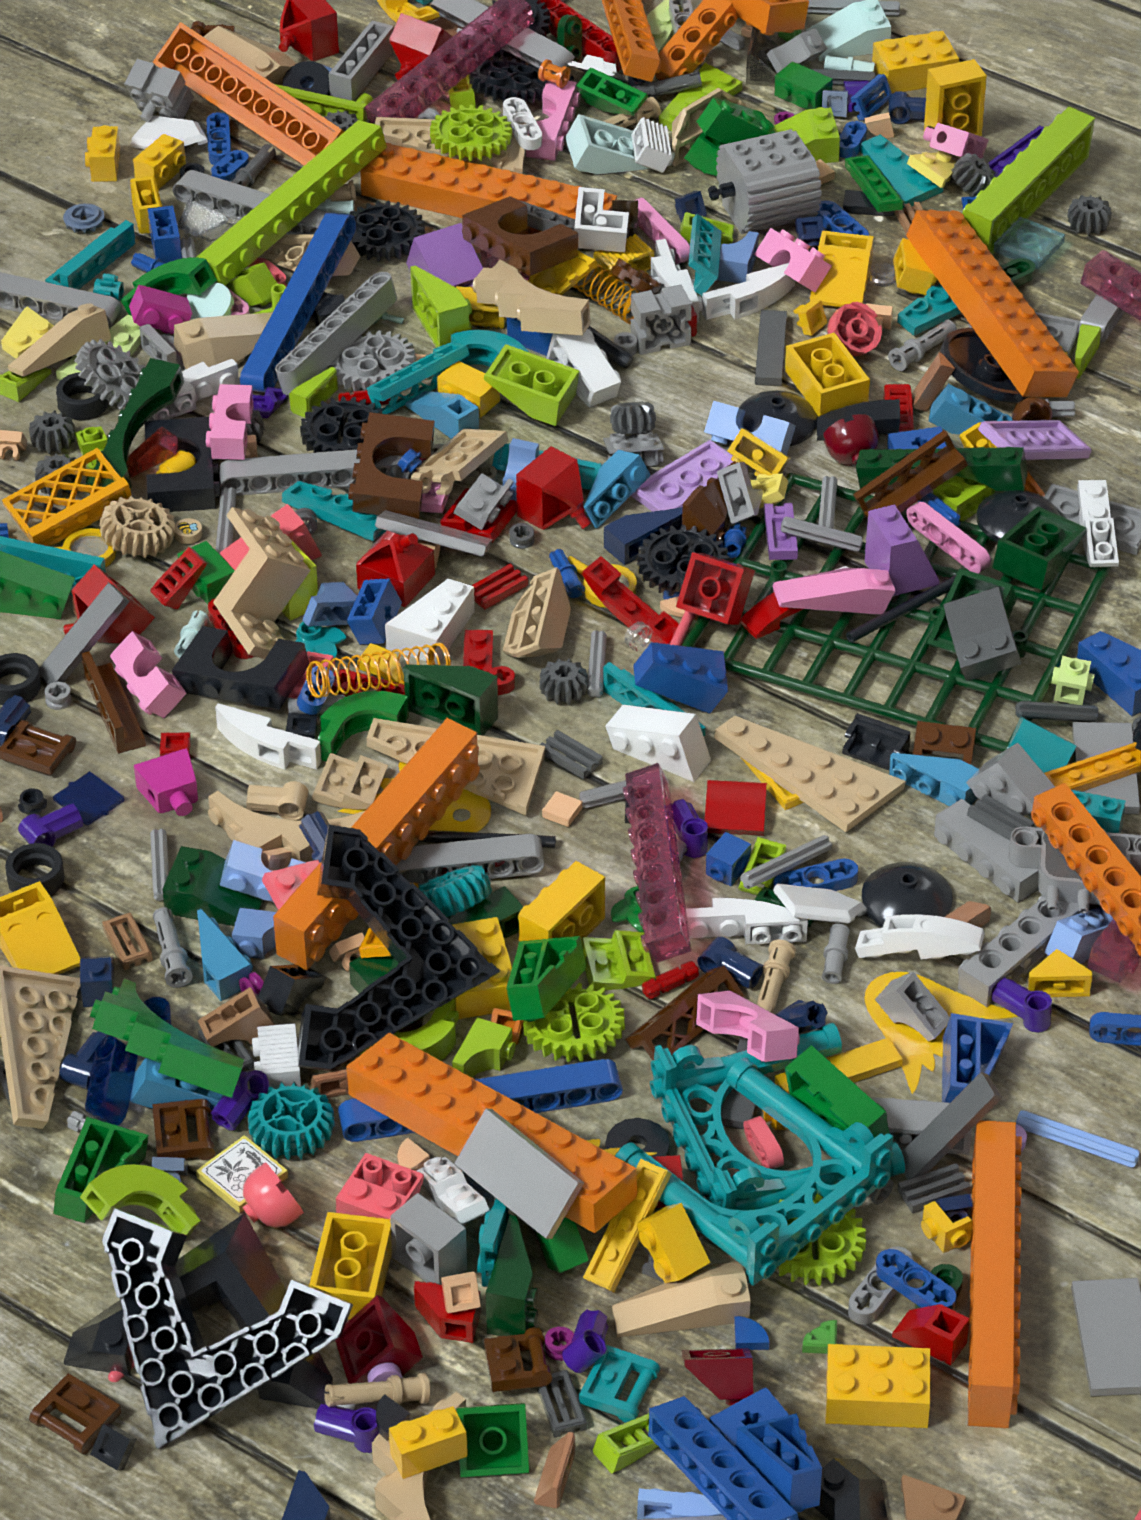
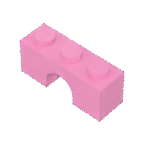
M770 228L754 255L773 267L789 263L784 274L811 291L816 292L831 268V265L823 260L826 255L813 247L809 252L810 246L798 238L793 242L795 237L783 229L778 233Z
M220 384L218 395H213L212 409L215 413H210L209 428L211 431L206 433V447H211L212 459L245 460L248 443L246 424H251L254 408L252 385Z
M131 631L110 655L116 665L115 671L122 678L126 679L128 682L126 685L127 689L140 700L138 705L147 714L152 715L154 713L165 718L187 694L174 675L156 666L162 660V657L152 642L143 636Z

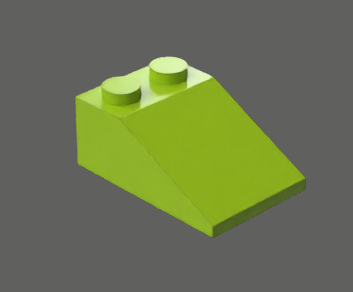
M831 108L807 109L774 125L773 129L776 133L790 129L796 131L815 161L821 159L825 163L839 162L840 136Z
M416 265L410 266L412 309L436 348L450 343L451 334L472 330V325L469 321L472 307L469 299H465L460 290Z
M505 344L485 373L484 380L531 418L556 426L576 396L580 370Z

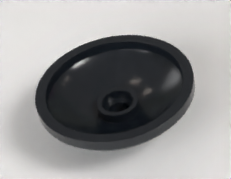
M770 390L760 392L749 397L739 406L740 409L745 411L743 428L749 432H754L760 427L764 415L796 425L790 446L807 440L814 433L817 426V414L811 404L801 396L788 391Z
M1027 490L999 491L985 498L978 506L976 520L979 528L987 536L998 541L1037 506L1059 516L1060 514L1048 499L1037 493Z
M897 862L885 865L868 876L862 887L861 901L867 909L866 914L875 923L883 927L886 916L932 915L945 917L952 908L953 892L948 881L936 870L919 863Z

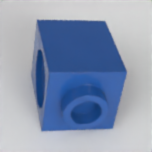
M725 832L706 853V875L716 881L732 886L746 869L751 856V843Z

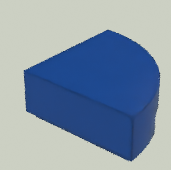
M742 1316L734 1317L735 1348L769 1350V1337L759 1323Z

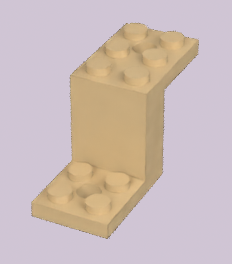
M232 507L226 516L250 550L213 603L247 653L265 659L277 640L284 639L278 631L279 627L274 623L310 570L303 561L304 557L294 549L291 544L292 540L279 528L280 523L275 518L268 515L265 517L257 515L250 509L241 510Z

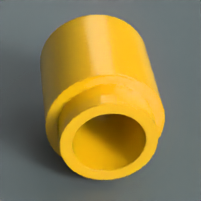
M180 450L161 464L156 474L185 471L193 467L197 461L191 453Z

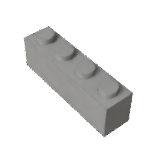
M373 20L368 24L329 72L330 96L351 101L356 100L394 52L389 41L394 26Z
M960 799L936 815L934 836L937 840L955 852L961 860L966 861L975 868L982 877L995 884L1002 893L1019 903L1039 890V869L1018 867L1012 864L1008 857L1010 840L967 816L968 808L971 805L965 800Z
M870 1097L885 1109L889 1134L893 1136V1142H896L901 1150H904L950 1104L926 1100ZM972 1129L948 1153L969 1155Z

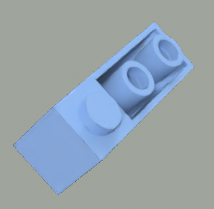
M1101 906L1088 910L1085 914L1079 913L1058 920L1044 953L1050 955L1058 949L1078 963H1084L1119 931L1117 922L1110 914L1105 913Z

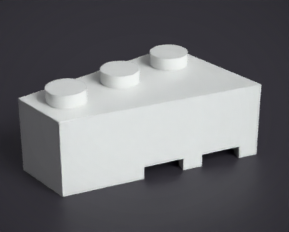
M587 329L583 336L553 333L546 359L580 370L576 392L580 399L590 408L617 397L621 384L620 375L609 364L606 353L599 349L594 341L592 332Z
M451 579L445 580L385 624L386 649L390 651L394 649L402 650L406 647L412 649L415 646L422 647L426 644L432 646L435 643H442L449 650L475 612L474 586ZM437 646L435 651L441 661L445 655L443 650ZM426 647V648H423V650L426 652V654L428 653V650H429V648H427V647ZM415 649L413 652L418 655L419 649ZM406 650L403 653L408 656L409 651ZM421 651L419 660L426 661V657ZM434 654L435 664L438 665L437 658Z
M622 705L605 726L614 750L692 782L696 781L711 762L696 714Z

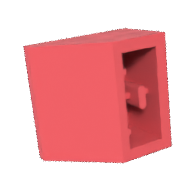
M365 1153L336 1197V1213L390 1219V1215L417 1193H420L424 1174Z

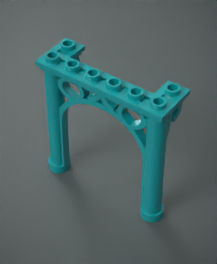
M834 1023L825 1024L818 1028V1030L799 1035L797 1057L811 1045L824 1057L842 1052L841 1037ZM661 1045L655 1046L654 1060L651 1061L653 1080L650 1081L651 1093L655 1099L659 1098L662 1104L663 1118L666 1123H671L673 1127L675 1143L677 1147H682L685 1152L686 1166L690 1172L694 1171L697 1177L696 1183L702 1197L706 1196L709 1202L723 1208L757 1210L779 1203L780 1199L785 1200L799 1190L807 1180L812 1166L794 1171H780L758 1165L746 1158L734 1147L726 1135L721 1120L723 1103L727 1095L734 1089L726 1082L727 1074L739 1059H749L757 1065L758 1071L764 1075L785 1069L796 1058L763 1062L748 1054L747 1050L723 1057L703 1058L699 1048L694 1045L681 1047L672 1055L668 1048L663 1049ZM721 1084L717 1092H714L713 1090L708 1088L711 1086ZM694 1098H702L709 1102L712 1107L706 1112H696L691 1108L689 1101ZM708 1124L707 1131L700 1136L695 1125ZM896 1142L892 1144L893 1155L891 1158L890 1177L905 1172L904 1157ZM709 1153H714L721 1158L716 1168ZM734 1168L740 1171L731 1177L727 1169ZM836 1172L820 1175L821 1181L829 1185L837 1184L845 1178L842 1174Z
M741 1058L729 1070L726 1078L727 1084L797 1135L806 1144L813 1161V1166L807 1180L799 1190L780 1203L757 1210H732L709 1202L672 1173L659 1201L666 1206L682 1203L693 1227L746 1268V1275L749 1277L748 1283L754 1286L763 1278H769L783 1262L792 1260L801 1248L809 1242H815L825 1229L832 1224L839 1223L848 1211L855 1206L859 1207L862 1205L867 1196L876 1189H882L888 1183L891 1176L893 1136L889 1133L884 1136L881 1133L874 1138L871 1131L859 1122L853 1123L844 1131L833 1127L759 1072L757 1065L747 1058ZM633 1142L625 1144L615 1155V1157L635 1168L640 1159L666 1169ZM821 1150L832 1159L822 1161ZM833 1172L840 1173L845 1177L834 1185L826 1184L820 1179V1175ZM817 1192L818 1195L824 1198L817 1204H814L813 1200L816 1198ZM791 1218H797L790 1225H788L787 1220Z

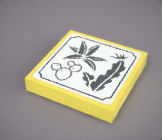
M244 1135L197 1169L196 1176L237 1212L241 1213L244 1211L242 1207L247 1204L243 1196V1185L254 1169L266 1162L281 1182L288 1178V1170Z

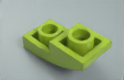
M101 426L88 427L82 431L75 432L82 456L96 448L103 451L107 444L108 438ZM97 459L86 465L87 469L94 470Z

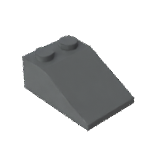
M999 587L943 604L957 658L966 681L1022 664Z

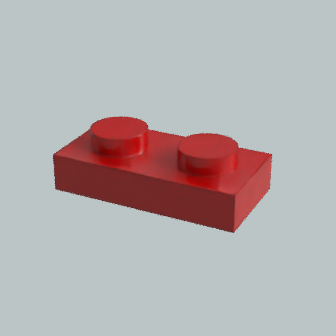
M465 630L463 666H472L480 670L492 668L493 630Z

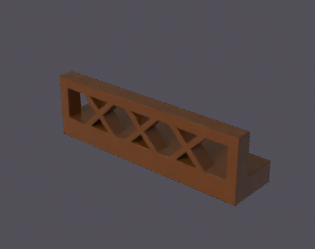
M943 430L853 495L867 519L868 511L895 505L898 511L902 513L967 467L968 464L954 447L949 434ZM945 443L946 446L943 449L934 453L939 445ZM921 460L920 465L911 469L915 462ZM895 476H899L896 482H894L892 485H888L891 479H893ZM876 492L875 496L865 503L864 498Z
M90 651L81 653L84 679L117 753L145 747V737L112 664L107 663L96 666Z
M725 965L708 970L626 1037L625 1040L631 1049L643 1046L650 1058L654 1060L655 1045L652 1040L657 1036L667 1037L666 1048L669 1049L672 1055L704 1030V1028L698 1025L695 1026L698 994L718 992V986L724 982L729 991L741 997L745 995ZM679 1018L688 1020V1029L685 1035L675 1033L676 1020Z

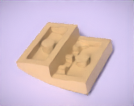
M330 753L311 800L339 808L367 809L375 800L388 765L360 755L358 762H354Z

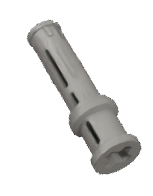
M945 320L942 324L918 339H908L904 342V346L894 348L889 352L890 364L894 369L904 371L911 362L920 361L925 352L943 342L949 333L957 330L956 325L951 320Z
M162 907L153 913L162 948L160 962L166 969L164 976L166 984L173 988H180L189 984L193 975L191 969L186 964L188 960L186 950L180 947L172 911Z

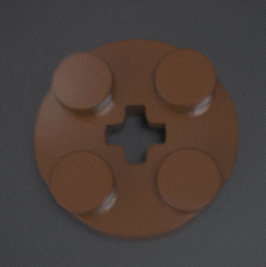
M621 258L617 260L611 270V273L622 281L625 280L630 283V286L641 292L651 290L656 295L663 285L652 278V275L640 268L638 270L633 268L630 263Z

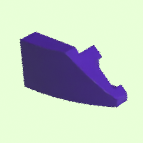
M844 81V91H848V112L855 111L854 106L857 105L852 103L851 97L867 85L869 81Z
M267 387L264 396L253 395V410H258L262 419L269 418L287 399L288 395L283 394L280 388Z

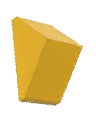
M1056 949L1029 972L1027 989L1029 991L1046 992L1050 997H1090L1092 971Z

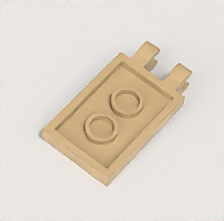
M461 430L416 468L417 472L411 476V480L424 481L423 494L430 491L432 481L441 482L440 489L436 491L437 495L450 494L455 480L462 481L509 441L506 431Z

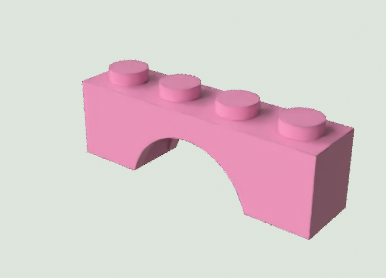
M568 81L564 88L557 87L553 82H546L542 92V110L544 114L550 117L536 121L542 131V145L536 150H526V157L555 161L558 152L563 151L564 136H566L570 129V122L574 121L575 107L580 105L581 94L577 92V82Z
M732 991L698 994L696 1025L713 1034H730L747 1038V1053L763 1062L797 1058V1046L800 1040L799 1027Z

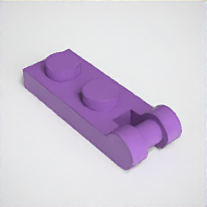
M764 503L769 560L797 559L796 536L781 532L783 518L786 516L794 518L792 503H784L783 506H773V503Z

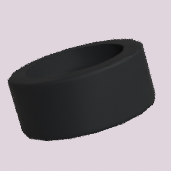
M81 372L67 375L56 386L59 411L61 413L65 412L67 417L75 420H89L102 414L108 406V400H100L99 393L84 400L69 398L77 393H92L93 388L84 385L86 379L78 376Z
M9 653L1 655L0 679L11 674L25 675L28 679L16 685L0 684V705H4L8 698H12L14 695L22 697L26 703L30 702L38 695L41 689L38 664L33 658L25 654Z
M40 843L27 844L15 849L7 857L5 870L8 886L12 892L39 881L50 896L62 887L65 878L61 854L54 847ZM31 865H45L52 868L48 874L39 878H25L18 875L22 869Z

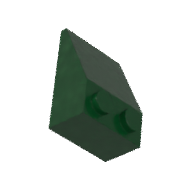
M1037 506L998 540L992 568L1002 572L1005 576L1027 583L1032 588L1042 590L1055 579L1085 535L1087 528Z
M959 568L944 604L999 587L1009 619L1017 601V596L1012 584ZM943 605L927 645L956 654Z
M406 664L403 668L404 692L408 696L409 712L440 724L446 718H449L477 732V735L484 736L498 719L496 675L472 666Z
M185 846L180 847L162 888L164 907L168 908V910L170 909L174 916L198 920L197 911L202 909L209 918H214L218 924L235 926L240 908L261 910L265 900L220 886L226 859L211 851Z
M513 1215L509 1216L485 1292L487 1334L496 1336L524 1334L528 1329L536 1327L538 1319V1309H535L538 1288H533V1272L517 1216Z

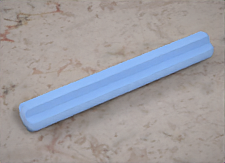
M1021 1110L1017 1116L1016 1124L1022 1126L1027 1132L1131 1168L1135 1167L1138 1162L1140 1153L1138 1149L1025 1110Z

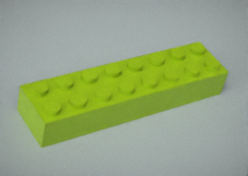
M1068 106L1061 114H1057L1049 126L1044 127L1036 139L1031 140L1023 152L1020 151L1010 165L1007 164L1004 167L1002 173L997 178L994 177L991 180L989 186L984 191L981 190L978 193L976 199L971 204L968 203L964 207L962 212L964 218L976 231V234L992 255L1088 159L1095 117Z

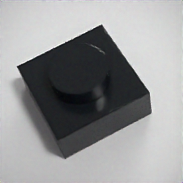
M288 713L286 732L316 740L318 714Z
M105 1423L100 1430L90 1455L117 1471L124 1470L137 1438L111 1423Z

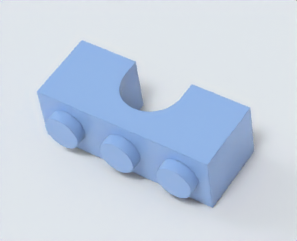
M713 401L704 432L712 436L711 441L724 445L727 444L728 440L733 442L741 428H743L745 411L738 407ZM764 415L760 427L751 433L787 455L796 425Z
M233 840L225 860L220 886L274 902L262 882L264 874L271 872L261 861L263 849ZM292 858L288 867L306 862Z

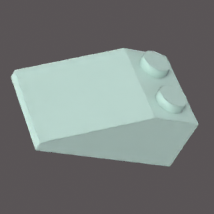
M878 0L854 2L806 29L808 31L816 28L827 47V50L818 57L819 61H825L826 55L845 58L848 56L872 54L873 42L891 39V25Z
M578 114L565 136L574 168L581 172L598 175L650 169L635 163V154L631 140L633 130Z

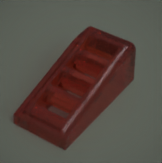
M159 428L128 455L127 467L129 477L131 478L174 457L177 454L178 438L165 428Z

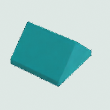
M1021 716L1007 747L1008 749L1014 744L1019 743L1041 771L1045 773L1066 766L1076 745Z

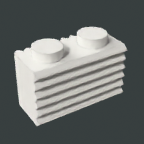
M645 117L641 118L631 135L635 163L663 173L666 167L670 166L674 160L675 153L671 151L672 138L669 137L667 126L663 127V124L659 125L658 122L654 123V121L645 119Z
M295 1023L257 1027L258 1037L252 1038L253 1056H260V1061L254 1062L255 1070L265 1073L269 1080V1086L275 1089L279 1088L281 1082L285 1086H291L295 1081L297 1086L301 1087Z

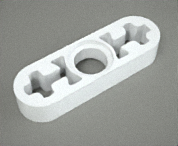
M517 97L506 99L503 102V116H507V121L511 122L512 133L520 147L525 150L540 148L542 145V131L526 102Z

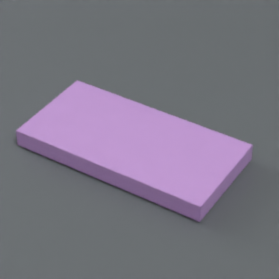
M1060 420L981 422L978 429L997 448L1024 447L1026 460L1089 458L1092 451L1089 446Z
M708 440L652 474L631 497L651 511L681 508L695 488L699 485L706 487L708 479L711 477L717 479V471L733 463L731 460L733 455L713 441Z

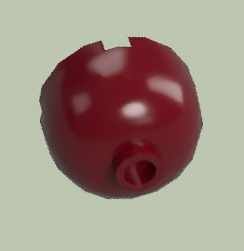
M865 414L852 415L854 420L846 423L844 418L829 426L824 432V444L830 456L836 462L843 465L856 466L860 450H877L879 444L878 430L873 418Z

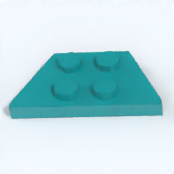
M495 1198L493 1207L489 1208V1211L485 1213L484 1224H481L479 1232L480 1254L477 1273H481L483 1287L488 1286L508 1219L511 1215L508 1214L509 1208L497 1198Z

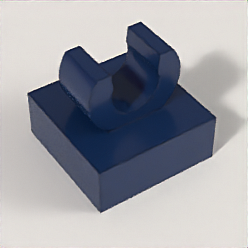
M693 191L674 199L676 213L679 215L680 222H682L685 212L695 215L699 214L702 217L707 216L701 191Z
M971 1194L940 1198L935 1201L950 1220L952 1216H958L960 1220L967 1217L968 1214L965 1211L973 1207Z

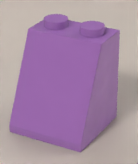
M461 223L414 237L406 262L409 269L410 266L416 265L455 288L456 286L473 287L474 278L483 269L472 244L463 239Z
M891 505L868 511L865 564L869 569L888 570L895 588L893 596L938 585L939 579L917 538L896 506Z

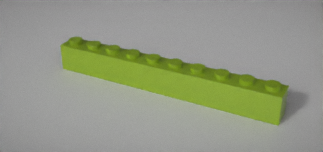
M358 120L201 252L197 257L207 260L217 279L215 282L221 283L224 286L227 285L385 150L387 145L382 127Z

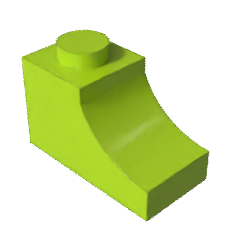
M262 262L245 268L225 286L243 298L249 306L257 304L264 306L272 301L271 287L278 283L266 264Z
M477 1017L455 1055L452 1067L471 1078L486 1070L495 1069L500 1071L505 1061L511 1060L515 1052L516 1044L512 1042V1028Z

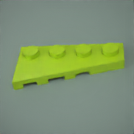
M704 63L698 70L702 87L680 91L659 115V125L663 124V127L667 126L672 131V122L683 108L717 88L734 96L742 91L743 82Z

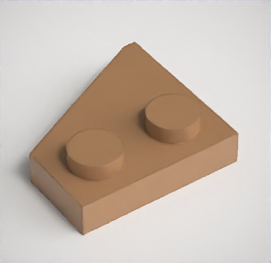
M903 1475L901 1478L905 1520H959L966 1503V1496Z

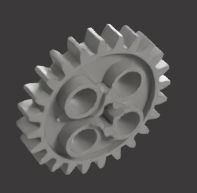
M381 330L376 335H372L368 331L366 336L360 335L329 367L336 368L338 386L344 384L345 390L353 387V391H358L360 388L367 390V387L414 363L416 355L413 344L408 343L407 337L401 339V334H396L392 337L391 331L385 335H382Z
M94 339L90 343L87 341L77 352V357L74 360L77 363L75 369L81 371L78 376L86 379L84 385L91 386L93 394H100V400L107 399L110 406H113L115 403L120 410L123 409L129 401L131 389L135 388L139 381L141 369L146 366L139 365L137 363L139 359L130 357V351L123 352L120 345L115 348L111 341L107 345L102 339L98 343Z

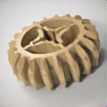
M132 496L129 499L120 497L118 502L111 501L110 506H105L99 525L101 526V538L105 539V545L112 546L113 551H122V555L128 553L132 554L133 557L141 555L143 558H146L148 554L156 557L158 552L164 553L165 549L170 547L176 530L174 516L170 514V509L163 508L162 503H153L152 499L144 500L142 497L134 499Z

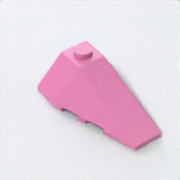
M843 568L774 582L772 586L779 607L880 615L885 612L895 593L888 570Z

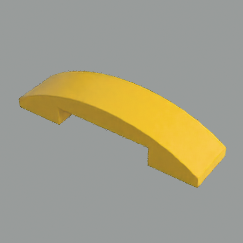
M377 0L385 13L396 23L400 13L427 23L440 17L439 12L430 6L417 8L410 4L408 0Z

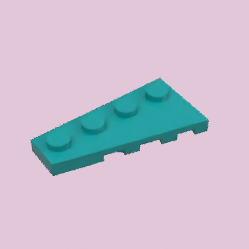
M881 134L861 143L860 152L863 156H870L902 199L903 208L904 204L909 203L912 207L914 202L925 201L943 192V188H940L907 164L909 156Z
M939 284L936 287H930L923 298H917L898 314L897 323L915 336L960 314L961 311L943 286Z
M297 481L282 492L283 503L297 510L309 508L316 513L318 519L332 523L364 539L374 541L387 531L376 528L375 524L379 515L353 512V500H348L347 493L333 495L331 489Z

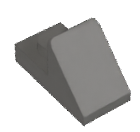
M738 462L717 471L731 524H736L756 516L759 511L763 490L752 488L745 462Z

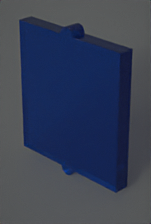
M89 771L76 781L69 782L66 788L53 796V801L61 807L73 803L77 807L83 823L89 826L103 815H109L110 810L124 802V796Z

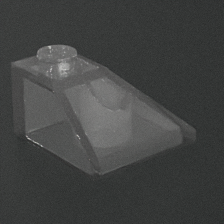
M188 199L177 226L185 231L184 237L186 238L191 237L197 243L199 238L211 242L216 241L238 221Z

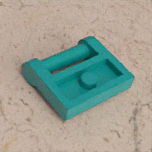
M606 1345L607 1351L595 1362L579 1394L580 1404L613 1414L626 1423L638 1417V1407L651 1381L657 1378L661 1368L657 1362ZM631 1371L639 1372L640 1375L627 1401L619 1400L618 1397Z

